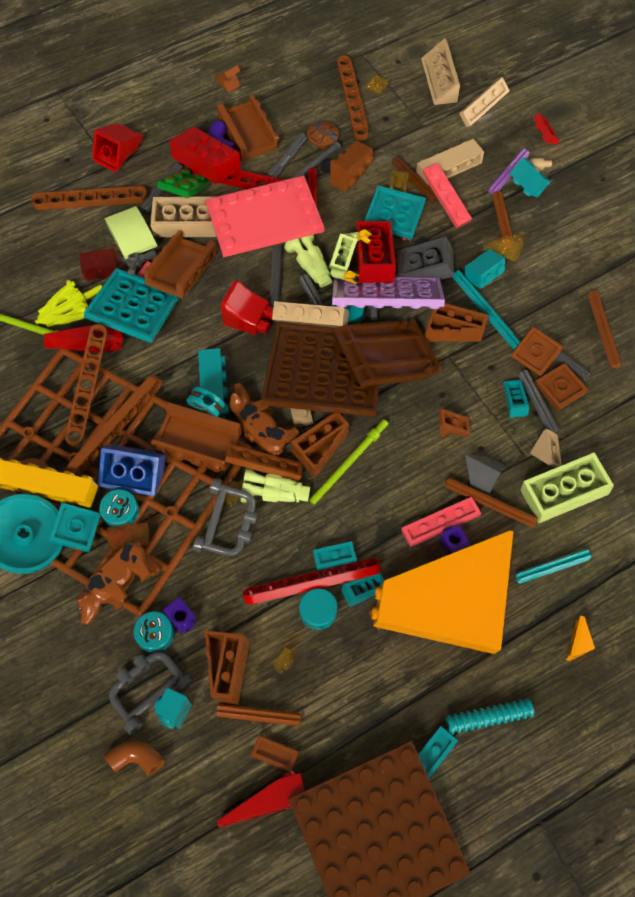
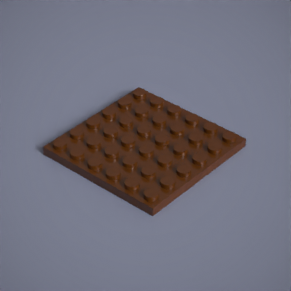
M277 322L261 396V405L376 417L379 385L360 387L333 332L335 328Z
M412 741L288 798L328 897H426L471 874Z

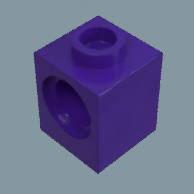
M460 525L454 528L449 526L441 533L440 542L447 555L471 546ZM449 539H457L459 543L453 544Z
M180 597L163 609L165 615L180 634L190 631L195 626L194 623L197 622L195 615ZM179 614H186L184 620H176Z

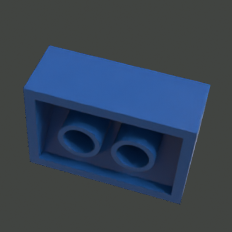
M112 444L102 447L98 486L156 496L164 473L166 454Z

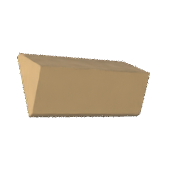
M444 38L421 58L435 105L457 102L460 89L447 40Z

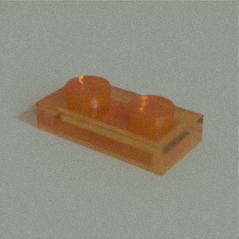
M148 523L107 527L109 549L121 548L123 545L129 542L133 543L134 541H139L141 545L150 544Z

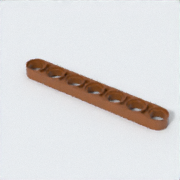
M340 56L337 60V68L353 134L356 140L364 141L368 138V125L352 61L348 56ZM346 62V63H348V64H347V65H342V64H340V63ZM349 73V74H351V75H350V76H344L343 74ZM349 96H355L357 98L350 99ZM357 107L359 110L354 111L352 108ZM361 119L362 122H355L354 120ZM358 131H364L365 133H364V134H358L357 132H358Z
M131 186L42 192L34 194L31 197V202L37 210L137 204L143 203L148 198L144 187ZM137 193H144L141 197L135 196ZM121 194H127L125 198L119 197ZM104 195H110V198L103 199L102 197ZM88 196L94 197L92 200H86ZM71 197H77L75 201H69ZM60 198V201L52 202L53 199ZM39 199L44 200L42 203H35Z
M100 324L91 327L65 436L66 442L71 446L80 445L85 433L107 335L106 328ZM100 330L103 332V336L97 338L93 335V332ZM95 346L99 348L100 352L98 354H91L89 348ZM88 363H92L95 365L96 369L94 371H88L86 370L85 365ZM88 380L92 383V386L90 388H83L81 382ZM84 397L88 400V404L81 406L77 403V399ZM75 415H82L84 421L82 423H75L73 417ZM76 432L80 435V439L72 441L69 439V434Z
M155 375L149 376L72 459L66 471L79 477L101 454L102 447L109 445L160 389L162 380Z

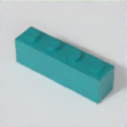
M220 348L198 350L200 387L214 393L225 403V398H228L227 387H224V382H227L226 371H223L222 366H226L225 355H221ZM225 403L223 410H221L218 416L222 419H226V415L229 414L228 403Z

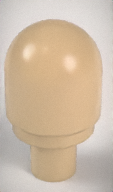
M532 158L530 160L540 171L544 170V167H552V160L544 161V158Z

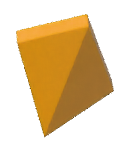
M581 615L575 621L566 657L568 661L595 649L585 617Z

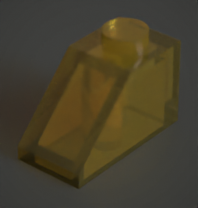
M392 169L390 188L407 193L411 172Z
M513 234L512 237L507 235L484 245L483 249H491L503 257L517 262L526 243L522 242V237Z

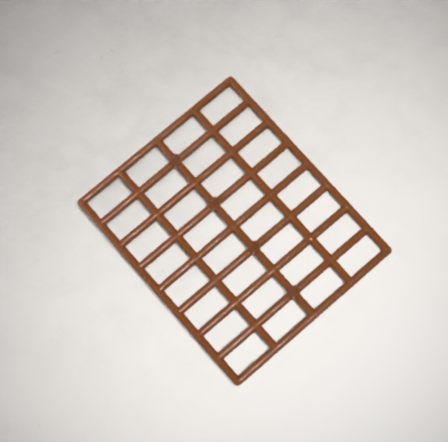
M59 349L0 425V438L8 428L24 436L6 461L10 459L17 460L29 443L36 442L47 449L40 458L44 463H47L54 453L71 462L118 411L129 394L135 392L139 386L99 366L98 374L102 376L95 385L92 401L109 379L125 388L103 418L89 411L88 419L98 425L77 453H69L59 447L65 439L68 422L52 443L36 434L59 403L72 409L73 402L64 396L79 378L84 357L71 350ZM63 356H66L78 362L79 365L58 393L42 384ZM92 363L85 365V368L87 367L93 371L96 369ZM36 391L51 398L52 401L32 427L24 428L14 422ZM153 395L127 430L122 429L118 434L121 438L116 445L125 446L130 441L144 450L155 452L151 442L148 443L133 435V433L154 404L165 409L168 402ZM86 398L81 403V406H85L86 404H88V400ZM75 415L73 421L77 423L82 415ZM159 431L154 436V440H156ZM238 440V446L253 450L252 446ZM166 454L165 461L168 462V465L164 469L157 493L175 467L193 476L173 506L166 507L153 500L155 496L130 492L135 499L142 503L139 505V515L136 521L129 527L124 528L119 536L101 526L105 520L100 516L95 534L98 533L114 542L104 556L105 558L107 556L111 557L120 547L129 543L126 541V538L148 506L166 515L144 548L147 559L153 560L163 573L140 607L124 599L126 604L123 608L138 617H141L148 611L213 512L217 498L215 494L196 523L178 514L200 480L210 486L212 485L214 478L205 474L208 469L207 466L201 465L197 470L183 461ZM234 464L221 484L230 486L242 466ZM90 465L86 471L94 475L92 477L93 481L98 484L99 469ZM43 498L49 501L52 505H54L56 509L59 511L61 506L60 502L56 500ZM177 521L191 529V531L169 564H166L152 556L151 552L171 522ZM75 549L66 563L57 558L51 563L52 566L84 585H87L90 579L72 568L83 551ZM100 564L97 566L95 571L101 567Z

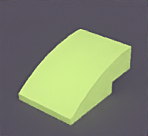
M136 206L105 218L108 229L125 259L134 252L140 254L157 247L143 216Z

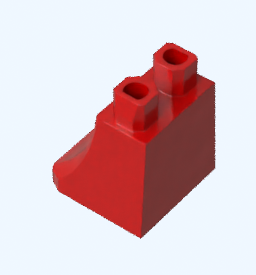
M118 123L95 129L92 152L93 160L113 172L118 171L125 160L138 149L139 144L142 143L143 134L134 132L129 127Z
M234 280L221 303L223 324L257 335L258 332L267 334L270 329V322L265 321V319L272 320L274 307L269 306V301L249 290L240 281Z

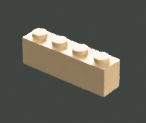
M474 139L465 141L460 145L451 147L444 152L437 153L430 158L418 162L416 174L429 185L422 171L438 163L445 176L450 178L481 164L484 151Z
M274 301L272 320L279 323L338 328L348 325L349 310L343 307Z

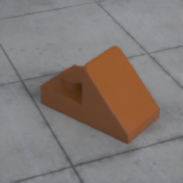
M237 65L214 77V79L227 92H231L240 86L236 76L240 69Z
M442 408L439 409L441 438L450 433L465 438L471 435L469 418Z

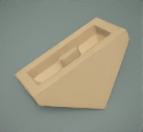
M545 429L530 454L554 468L560 467L562 463L558 435Z

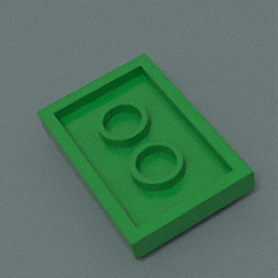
M181 169L159 180L157 188L189 198L209 187L211 181L200 174L190 173V170Z

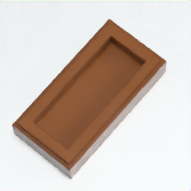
M259 735L250 756L283 771L291 772L300 752Z

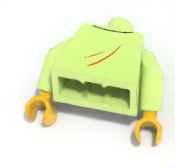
M365 229L361 230L360 233H340L328 267L331 269V275L334 278L346 280L353 284L357 283L354 281V277L359 276V274L352 271L347 272L356 242L361 239L365 243H369L368 237L372 235Z

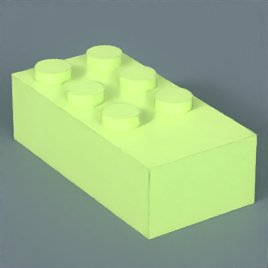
M592 453L523 481L521 492L532 513L537 517L539 524L609 495L614 485L596 454Z

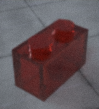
M114 248L79 253L81 272L85 281L109 278L116 268L119 269Z

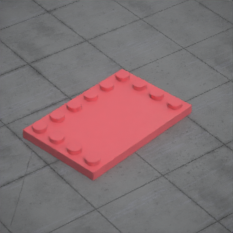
M304 176L205 200L223 257L324 232V225Z

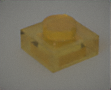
M374 75L367 83L366 89L380 95L388 86V80Z
M231 481L229 486L240 489L239 483ZM226 494L224 499L225 505L233 508L235 502L240 500V497Z
M285 647L273 664L274 670L282 674L284 669L287 671L294 661L291 650Z

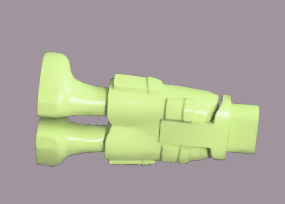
M314 235L287 241L284 246L285 250L288 253L296 252L298 254L296 260L315 283H318L321 288L332 283L331 273L324 261L323 254L319 247L314 246L312 243ZM302 245L306 246L308 251L304 250Z
M246 468L242 490L251 493L252 496H262L263 501L295 502L297 500L299 503V500L308 502L310 487L303 486L301 482L269 473L266 476L255 473L254 469ZM253 483H259V484H264L265 486H264V487H259V486H255V485H252V484H253ZM241 498V502H247L246 499Z

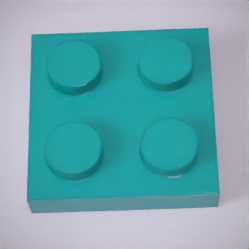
M61 503L49 542L89 553L101 514Z

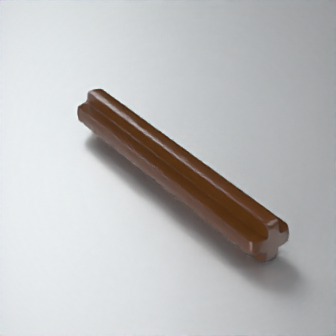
M399 156L392 159V164L432 203L438 200L432 188Z

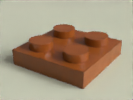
M532 327L512 353L511 358L539 377H542L563 350V346Z
M565 363L535 381L537 388L557 411L588 392V388Z

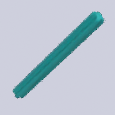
M460 270L454 272L453 279L483 314L489 315L488 320L512 349L515 350L521 341Z

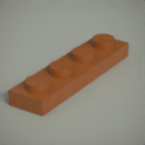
M230 443L227 444L225 462L299 481L302 476V463Z

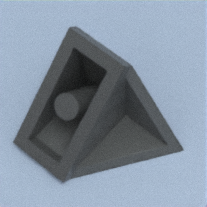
M465 454L471 487L489 495L505 465L488 456Z

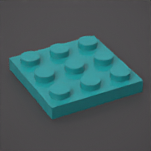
M378 185L364 221H391L393 235L413 239L426 198Z

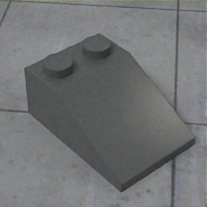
M447 237L398 250L397 277H439L440 280L454 277V252Z

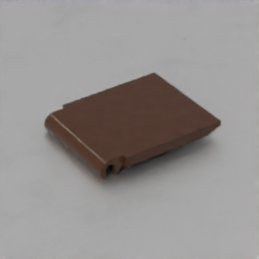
M406 319L402 323L400 321L352 324L333 330L360 387L426 380L427 376H434L441 371V366L415 319L412 320L410 325H407L408 321Z

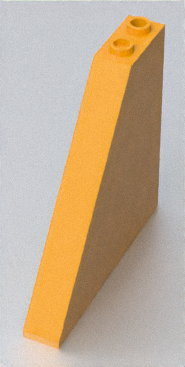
M513 531L505 532L383 581L379 587L377 586L374 598L377 599V605L373 607L371 619L374 620L373 627L491 654L500 651Z

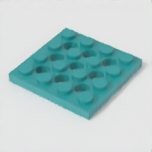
M116 268L84 311V318L152 343L180 298L146 285L144 278L136 275L131 276L128 272Z

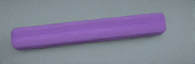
M523 148L489 187L488 192L493 195L495 191H500L511 178L509 173L522 158H528L529 150Z

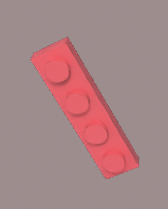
M436 163L423 169L422 174L454 226L458 228L472 220L470 214L439 164Z
M470 497L402 527L401 532L409 547H413L441 534L449 526L454 528L479 517L481 512L473 498Z

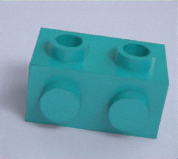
M522 158L509 173L513 177L512 181L518 186L521 185L524 188L523 192L529 197L531 195L538 197L551 182L526 158Z
M488 249L465 266L466 278L478 288H483L496 277L503 274L505 271V257Z
M166 688L163 696H159L155 703V714L159 717L158 721L163 726L171 730L174 727L181 729L192 704L186 696Z

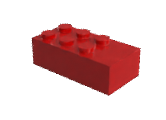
M192 127L169 140L172 158L215 184L241 170L240 153L196 127Z
M356 221V232L360 233L361 230L365 229L372 234L368 237L369 243H365L361 239L356 242L359 283H394L396 262L391 221Z

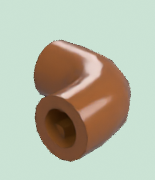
M138 740L122 742L103 755L115 773L129 763H136L149 776L158 771L165 763V760L150 744Z

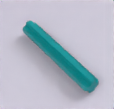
M583 549L516 572V581L521 584L588 561L591 558V553L588 549Z

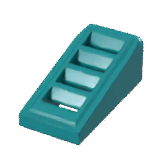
M522 380L503 381L510 418L528 416L529 403Z
M381 573L353 580L343 585L341 592L349 607L375 596L376 586L372 580L375 579L378 586H380L385 581ZM365 583H368L371 590H368ZM358 586H360V588H361V590H362V592H363L362 594H361V592L359 591Z

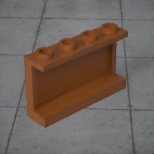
M253 94L249 95V102L225 109L223 103L216 105L218 118L227 127L226 133L231 142L235 143V150L240 153L241 161L278 149V134L273 131L271 122L267 121L265 111L261 110L258 99L254 98Z
M178 230L171 237L168 244L163 246L158 256L154 257L149 267L145 268V284L184 299L216 257V243L209 241L204 247L183 239L182 231Z
M168 402L165 408L167 412L165 420L156 440L152 439L151 441L154 451L171 455L180 461H183V459L190 461L196 466H207L215 472H226L229 465L228 462H225L226 447L228 443L237 445L242 433L240 424Z

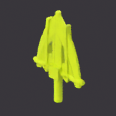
M67 280V285L61 288L44 307L38 310L40 314L35 323L37 325L46 324L49 328L53 325L72 323L85 319L84 311L88 307L86 300L98 294L102 288L101 284L82 294L78 288H75L74 281Z

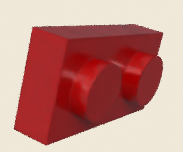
M537 113L533 118L536 122V128L543 133V140L546 143L550 142L556 145L560 140L548 120Z

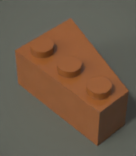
M355 141L346 148L347 152L345 154L340 153L337 160L333 159L330 161V185L345 192H348L351 187L355 186L357 179L363 176L367 166H370L374 160L373 148L358 141Z
M444 303V307L433 309L426 329L425 339L427 342H481L489 315Z
M333 413L291 442L292 453L314 479H316L348 436L349 423L340 413Z
M203 630L206 639L211 697L220 703L238 705L250 641L242 634Z

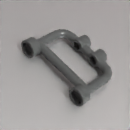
M214 478L210 493L217 495L206 536L197 535L193 551L201 553L203 549L225 556H235L242 551L245 543L250 542L252 532L249 531L250 524H255L258 515L257 512H254L256 502L251 493L221 484V479ZM226 494L244 498L248 503L237 544L234 548L212 544Z
M154 652L147 657L143 654L138 656L133 661L135 667L130 671L126 668L119 671L116 675L118 681L110 688L109 700L125 721L124 729L129 735H133L141 729L143 723L139 716L156 703L159 696H163L166 688L173 689L177 686L181 692H185L195 682L190 674L184 675L171 657L164 652ZM161 660L174 677L129 713L118 699V691L122 687L129 685L138 674L148 670L153 662Z

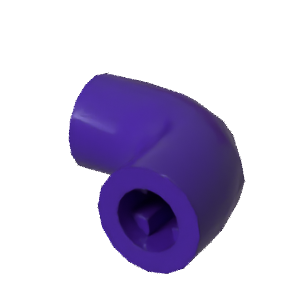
M214 121L209 128L208 135L235 150V143L223 138L227 132L225 124L220 121Z

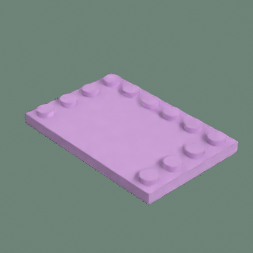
M355 276L354 281L357 282L356 284L334 278L332 305L337 307H346L347 305H355L358 308H363L366 305H371L375 308H383L384 306L402 308L403 306H410L411 308L418 309L421 306H428L431 309H438L444 307L445 299L439 277H395L394 283H359L358 276Z

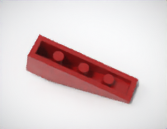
M93 325L45 333L44 347L85 351L89 332ZM103 325L107 330L103 352H114L122 349L123 337L121 332ZM95 330L93 335L100 338L103 336V332ZM95 346L89 348V351L100 352L99 348Z
M295 771L282 774L283 778L276 780L217 821L218 826L221 828L291 808L288 798L304 791L301 774H296Z

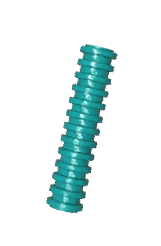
M525 698L524 701L519 699L518 702L512 701L511 704L506 702L505 705L502 703L498 706L492 705V708L489 706L485 709L479 708V711L473 709L472 712L468 710L465 714L460 712L459 715L456 713L453 716L447 715L446 725L448 732L454 735V732L461 733V730L467 732L468 729L472 731L475 727L480 729L481 726L484 728L487 725L494 726V723L500 725L503 722L505 724L508 720L513 722L514 719L519 721L520 718L526 719L527 716L532 718L534 708L529 698Z

